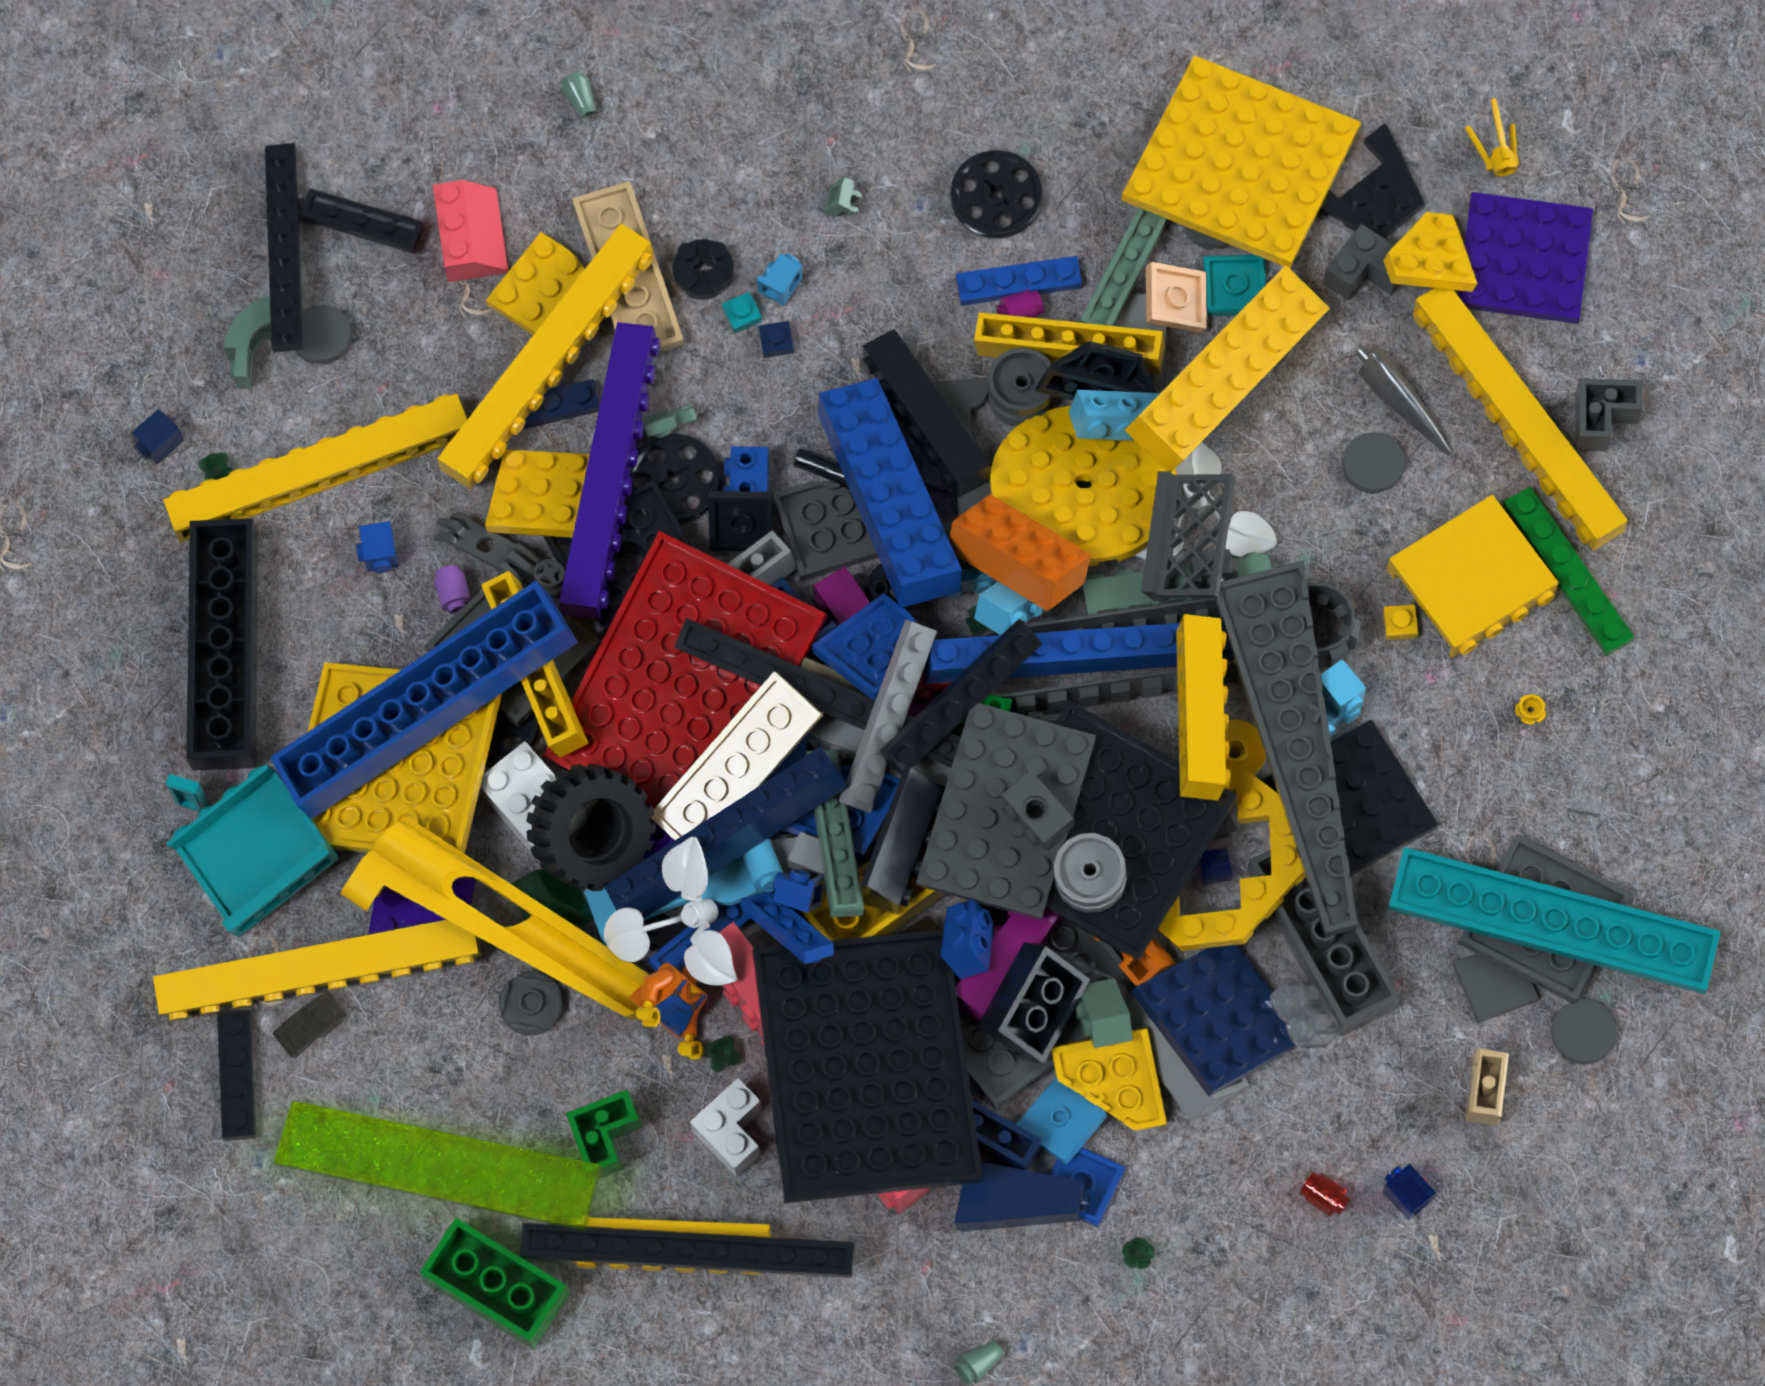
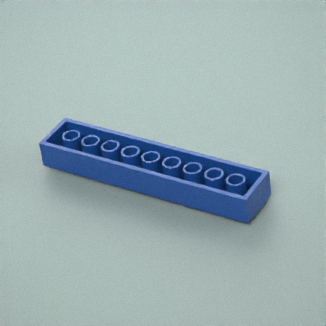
M536 580L271 756L270 759L297 807L313 819L578 643L548 592Z

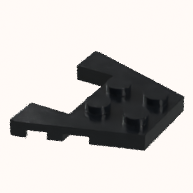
M1384 123L1367 136L1363 143L1382 164L1339 198L1329 190L1319 212L1327 217L1330 215L1344 223V226L1353 231H1356L1363 224L1385 239L1423 209L1424 201L1388 126Z

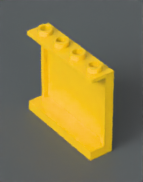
M1493 494L1389 558L1387 571L1393 579L1397 577L1401 579L1451 647L1449 653L1451 658L1460 653L1462 656L1467 655L1477 647V642L1485 637L1488 639L1494 638L1502 632L1503 626L1511 621L1517 623L1529 614L1528 610L1536 605L1543 607L1555 598L1554 594L1558 586L1556 578Z

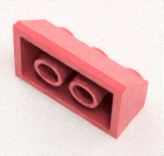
M465 180L433 184L444 267L448 282L508 273L496 188Z

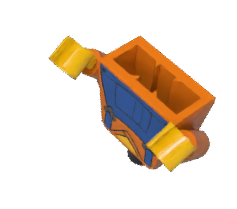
M667 962L654 973L646 976L643 984L629 998L639 1006L635 1014L639 1020H642L643 1026L657 1027L660 1023L679 1039L681 1037L684 1038V1041H681L678 1045L680 1055L688 1056L689 1059H701L704 1050L703 1045L700 1041H694V1038L697 1037L698 1015L707 999V994L696 985L698 980L689 973L686 966L680 972Z

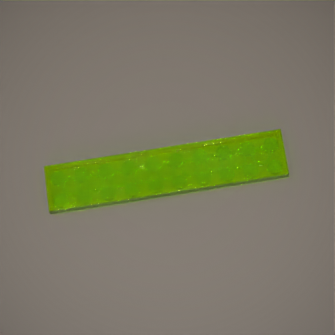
M293 1100L291 1101L274 1163L277 1166L548 1224L562 1225L585 1231L602 1171V1167L599 1164Z

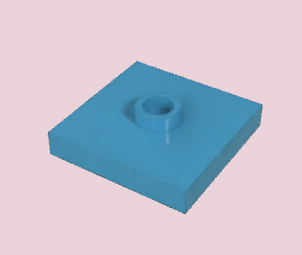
M1056 1077L1016 1125L1041 1138V1148L1067 1165L1108 1116L1104 1110L1085 1099V1097L1070 1087L1068 1088L1059 1082Z

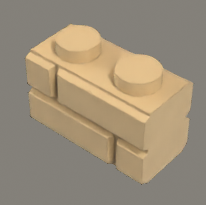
M1476 1049L1472 1061L1465 1121L1498 1125L1502 1115L1509 1059L1508 1053Z

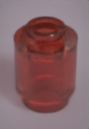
M1314 1171L1311 1172L1299 1191V1194L1305 1197L1304 1201L1329 1217H1332L1335 1213L1341 1215L1350 1201V1198L1346 1196L1348 1193L1347 1188L1325 1174L1321 1173L1319 1175Z

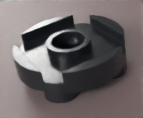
M697 239L680 245L672 264L675 284L685 291L686 295L699 300L712 299L720 295L721 291L731 284L734 276L733 260L726 246L722 242L709 239ZM700 264H706L712 268L706 271V275H700L699 270H695Z

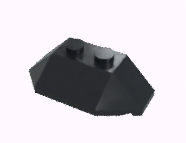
M1087 341L1075 347L1053 362L1035 387L1037 392L1069 400L1074 399L1077 390L1157 393L1142 354L1092 341Z

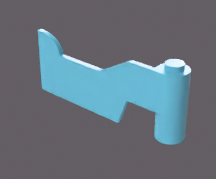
M770 838L709 876L706 890L701 895L702 899H711L718 905H735L740 903L743 898L774 891V878L778 872L783 873ZM605 888L602 891L586 890L584 891L601 940L606 946L604 927L609 917L617 910ZM680 895L644 918L643 921L691 901L683 899Z

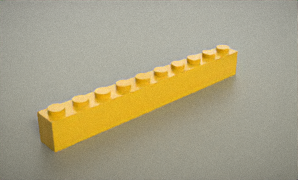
M622 223L617 227L439 455L437 460L441 471L468 489H471L476 482L480 483L486 477L489 470L488 466L494 458L499 459L507 448L506 443L512 435L516 436L521 432L525 425L526 417L531 411L535 412L538 410L544 400L543 395L550 387L554 388L559 383L562 371L567 364L571 365L577 360L581 352V346L586 340L591 341L594 338L602 319L611 316L617 306L616 301L622 294H627L632 289L635 283L634 278L637 274L649 267L653 260L650 241Z
M1433 288L1415 300L1413 317L1416 323L1421 328H1426L1431 335L1434 347L1439 352L1443 351L1448 357L1452 371L1457 376L1461 375L1467 383L1466 386L1470 395L1474 399L1481 401L1485 407L1484 410L1488 419L1492 423H1497L1502 429V434L1510 447L1515 446L1521 454V461L1525 468L1536 474L1543 492L1548 496L1551 495L1557 502V508L1561 516L1573 523L1580 541L1583 544L1588 543L1594 551L1623 533L1628 522L1627 518L1455 291Z
M457 393L451 396L448 394L441 395L426 405H414L407 408L401 414L383 416L377 419L375 423L365 427L356 426L350 428L345 434L340 436L322 438L315 445L306 448H294L287 455L276 459H264L258 465L248 469H236L226 477L218 480L209 479L203 481L198 487L193 489L175 491L168 498L163 499L175 534L179 543L190 540V521L248 519L444 448L464 425L467 418Z
M443 920L153 976L159 1015L169 1016V1021H177L189 1018L188 1012L198 1010L201 1011V1015L220 1012V1006L232 1004L233 1009L252 1006L251 1000L264 998L265 1003L283 1000V994L296 992L297 997L315 994V988L328 986V990L343 989L348 987L347 982L360 980V984L374 983L379 981L380 975L390 973L392 978L411 975V969L423 967L424 972L443 969L442 963L455 961L456 966L475 963L474 957L482 956L478 936L449 920Z

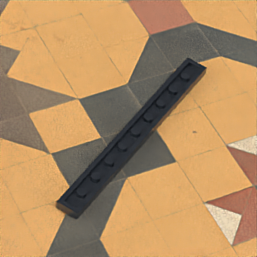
M686 618L674 646L678 650L761 686L773 672H778L819 711L863 730L866 728L875 704L872 699L688 618ZM907 714L902 729L915 717ZM949 732L925 757L952 768L961 737Z
M523 1223L520 1257L526 1259L852 1278L854 1243Z

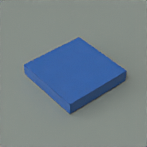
M1081 1147L1067 1165L1056 1159L1049 1175L1084 1181L1086 1192L1090 1193V1202L1087 1212L1081 1211L1080 1220L1099 1227L1126 1167Z

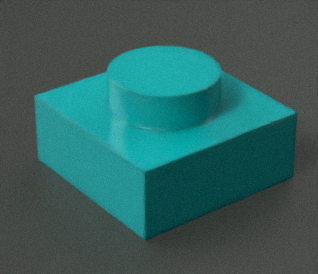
M750 292L721 304L734 334L762 322V316Z

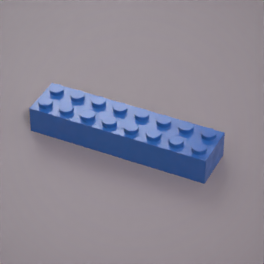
M878 378L820 392L818 396V417L900 608L960 592L962 569Z

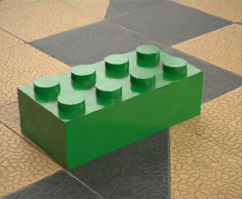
M456 1217L419 1272L423 1282L533 1350L570 1294L567 1285Z

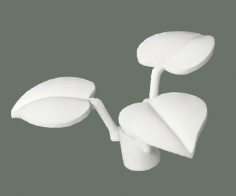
M1201 442L1175 469L1177 475L1221 474L1222 465L1215 452ZM1183 484L1184 500L1187 501L1198 490L1194 484ZM1202 496L1192 508L1200 509L1207 504H1211ZM1215 511L1214 514L1216 515L1217 519L1219 520V519H1220V515L1218 514L1217 511ZM1239 511L1232 516L1226 542V549H1230L1231 556L1241 558L1243 555L1251 552L1262 554L1275 547L1277 544L1276 535L1272 527L1262 517L1248 511ZM1184 514L1178 519V528L1181 525ZM1183 541L1174 548L1173 557L1181 550L1184 544ZM1147 548L1134 556L1146 561Z
M690 837L671 849L665 855L662 863V875L666 885L672 891H681V897L691 901L683 907L681 915L644 926L643 917L639 910L634 908L619 909L609 917L605 924L604 941L606 946L619 959L626 962H636L646 956L650 947V940L646 931L683 921L684 924L691 928L699 927L690 938L693 945L684 953V961L689 973L696 980L705 984H729L737 980L729 945L725 938L717 931H704L710 928V924L717 919L718 908L711 899H702L701 897L708 883L707 867L697 838Z

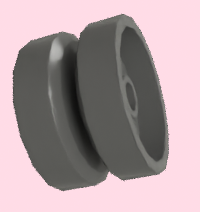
M1015 348L1000 354L991 364L988 374L989 406L995 416L1005 424L1018 426L1026 419H1031L1037 415H1044L1053 408L1055 396L1037 392L1035 388L1051 365L1047 357L1036 350Z

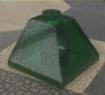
M544 869L534 870L511 883V885L579 929L594 921L589 903L582 891L554 878L553 875ZM514 904L524 921L532 916Z

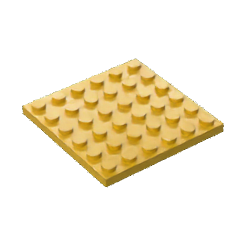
M1194 55L1122 193L1121 201L1279 265H1287L1291 268L1360 129L1361 121Z
M324 662L307 732L399 672L400 669ZM502 693L314 817L312 820L331 847L338 850L368 853L386 830L401 820L404 821L409 817L465 854Z

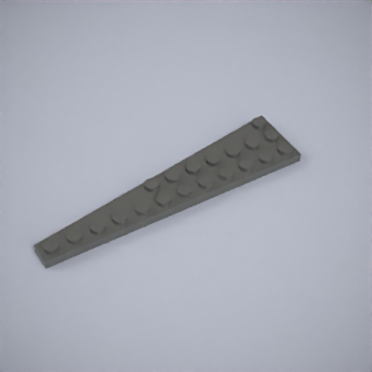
M1304 560L1222 581L1219 598H1215L1217 608L1324 935L1327 937L1357 929L1353 890L1349 876L1350 870L1345 849L1344 829L1341 822L1340 803L1336 788V776L1325 701L1322 693L1321 674L1319 673L1318 654L1314 639Z

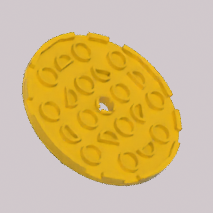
M1071 406L1050 409L1044 415H1037L1031 419H1026L1016 426L1002 441L993 459L990 475L991 495L1091 554L1089 566H1099V562L1113 559L1119 562L1142 552L1148 547L1158 471L1165 470L1136 441L1077 438L1069 415ZM1174 469L1171 473L1177 475L1176 469ZM1076 481H1091L1092 486L1090 488H1079L1076 485Z

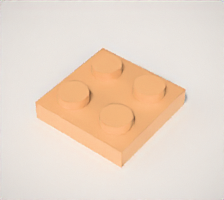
M1150 262L1146 265V323L1197 333L1205 331L1207 329L1206 272Z

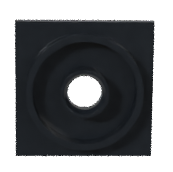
M655 480L632 490L631 495L625 497L624 505L627 506L626 521L619 526L618 534H621V545L619 552H614L612 562H615L622 554L629 552L640 555L644 560L659 531L693 547ZM543 536L555 560L566 571L572 538ZM639 570L634 571L630 576H622L615 571L613 581H608L606 590L610 594L607 610H602L601 620L589 619L600 640L607 633Z

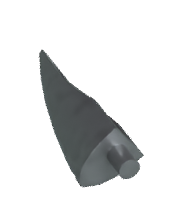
M1366 346L1361 347L1356 352V355L1363 362L1358 375L1380 399L1449 456L1452 451L1439 427L1396 366L1381 349L1371 353Z

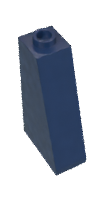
M981 1162L983 1180L980 1183L962 1184L954 1224L957 1231L966 1232L1080 1221L1081 1211L1087 1212L1090 1193L1086 1192L1084 1181Z

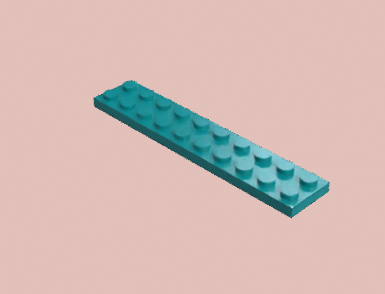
M1407 847L1403 848L1388 910L1704 995L1708 989L1721 932L1712 928Z

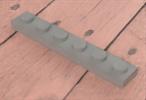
M905 619L846 780L848 787L842 791L839 802L871 813L889 764L880 750L902 729L937 631Z

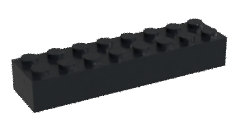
M253 518L190 521L186 759L192 771L256 768L258 531Z

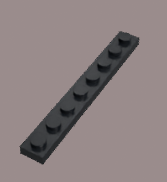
M295 143L266 145L265 174L271 346L273 352L304 350Z

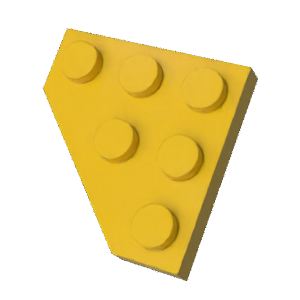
M1426 212L1387 253L1383 260L1391 284L1472 292L1477 285L1454 215Z
M1147 1027L1132 1030V1041L1094 1048L1091 1039L1056 1045L1052 1048L1051 1052L1057 1080L1068 1088L1070 1087L1134 1131L1167 1124Z

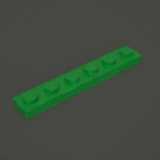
M1528 487L1503 502L1504 509L1556 578L1559 589L1607 657L1633 642V634L1533 489Z

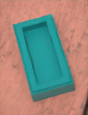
M169 774L165 784L176 805L200 812L209 805V801L199 782Z

